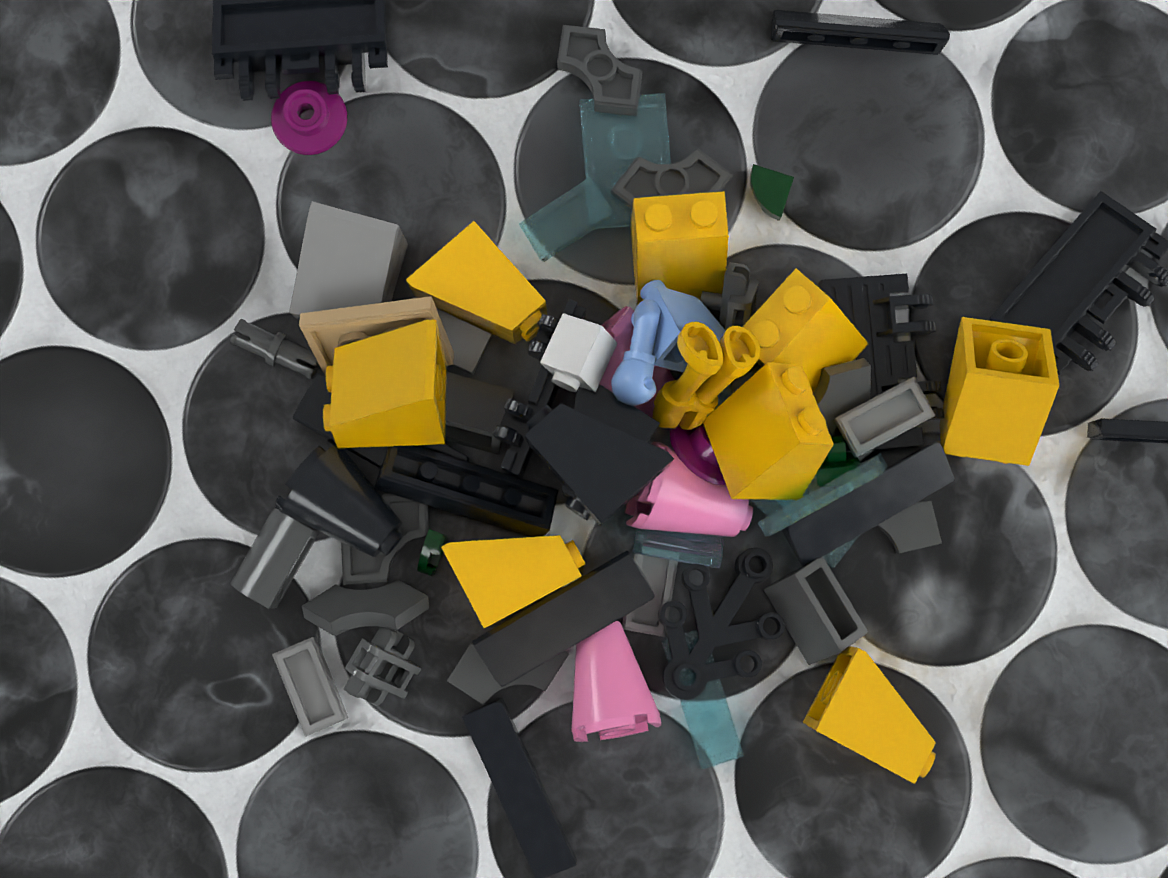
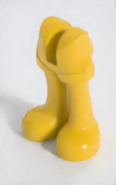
M700 322L685 324L678 335L677 347L687 362V366L679 379L665 383L656 395L652 418L660 423L659 427L676 428L679 424L682 429L692 430L705 421L707 415L711 414L717 407L719 402L718 395L736 378L742 377L750 371L759 359L760 344L749 330L740 326H731L725 331L719 342L714 332L705 324Z

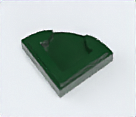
M753 164L750 172V187L753 195L767 215L780 221L794 177Z
M431 529L428 530L418 562V572L431 577L435 575L443 555L441 547L447 544L448 541L447 535Z

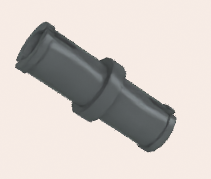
M240 319L235 326L234 331L239 333L237 335L232 334L230 339L231 345L238 346L265 358V363L273 367L279 364L305 375L309 379H312L318 367L313 365H316L318 362L312 350L287 340L288 335L282 332H278L275 335L246 322L244 319Z

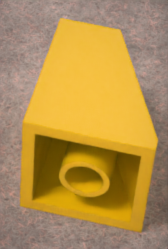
M725 191L634 198L630 229L637 305L643 301L640 295L642 288L653 280H661L668 289L686 293L698 299H701L702 291L722 294L729 237Z
M475 221L469 224L406 279L416 298L432 296L436 308L513 344H516L522 338L526 342L532 340L538 333V323L541 315H547L546 300Z
M797 268L743 326V328L749 330L757 338L761 350L757 363L761 367L767 362L801 365L809 379L812 392L815 391L819 383L823 368L854 361L869 345L834 301Z
M967 317L961 318L943 404L944 418L940 419L939 423L940 442L945 454L998 461L1005 464L1012 463L1030 466L1059 388L1050 329Z
M436 319L424 320L334 348L333 366H327L326 386L327 391L331 392V404L324 405L323 423L325 431L332 432L337 448L445 444L447 365Z
M767 362L709 414L703 422L731 499L798 500L805 493L834 445L827 429L825 418L820 412L810 388L809 379L801 365Z
M560 535L449 542L441 547L483 628L491 626L582 577L578 568L586 564L574 541L571 540L565 544Z
M849 646L841 653H838L803 723L915 784L919 776L924 778L930 771L936 756L932 752L936 742L867 652L860 648Z

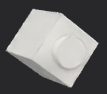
M562 314L540 363L553 375L552 382L572 392H577L579 387L596 392L618 343L602 325Z

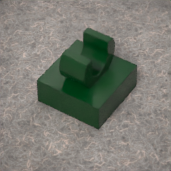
M832 435L831 439L834 445L815 475L817 486L862 482L861 464L858 457L854 458L852 452H846L842 435Z

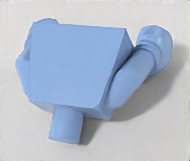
M661 280L650 281L642 288L640 295L643 301L637 305L631 317L634 329L630 351L624 352L623 361L616 369L611 380L613 394L618 401L627 405L643 404L655 395L657 389L652 379L654 366L680 372L685 371L687 362L677 347L678 335L685 324L689 322L705 324L714 332L719 342L725 333V329L700 299L686 293L668 289ZM730 384L718 395L719 402L717 407L732 395Z

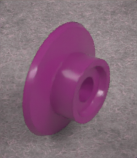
M313 80L301 81L287 87L280 93V98L275 100L271 112V125L276 138L284 147L298 154L316 155L329 150L341 139L347 125V109L339 94L329 95L325 83ZM305 110H314V114L310 119H301V114Z
M702 423L692 430L682 429L680 425L672 428L670 431V442L676 455L684 465L707 482L716 485H726L704 424Z

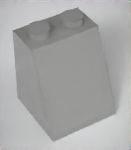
M311 201L289 313L297 320H300V313L391 302L408 246L399 225Z

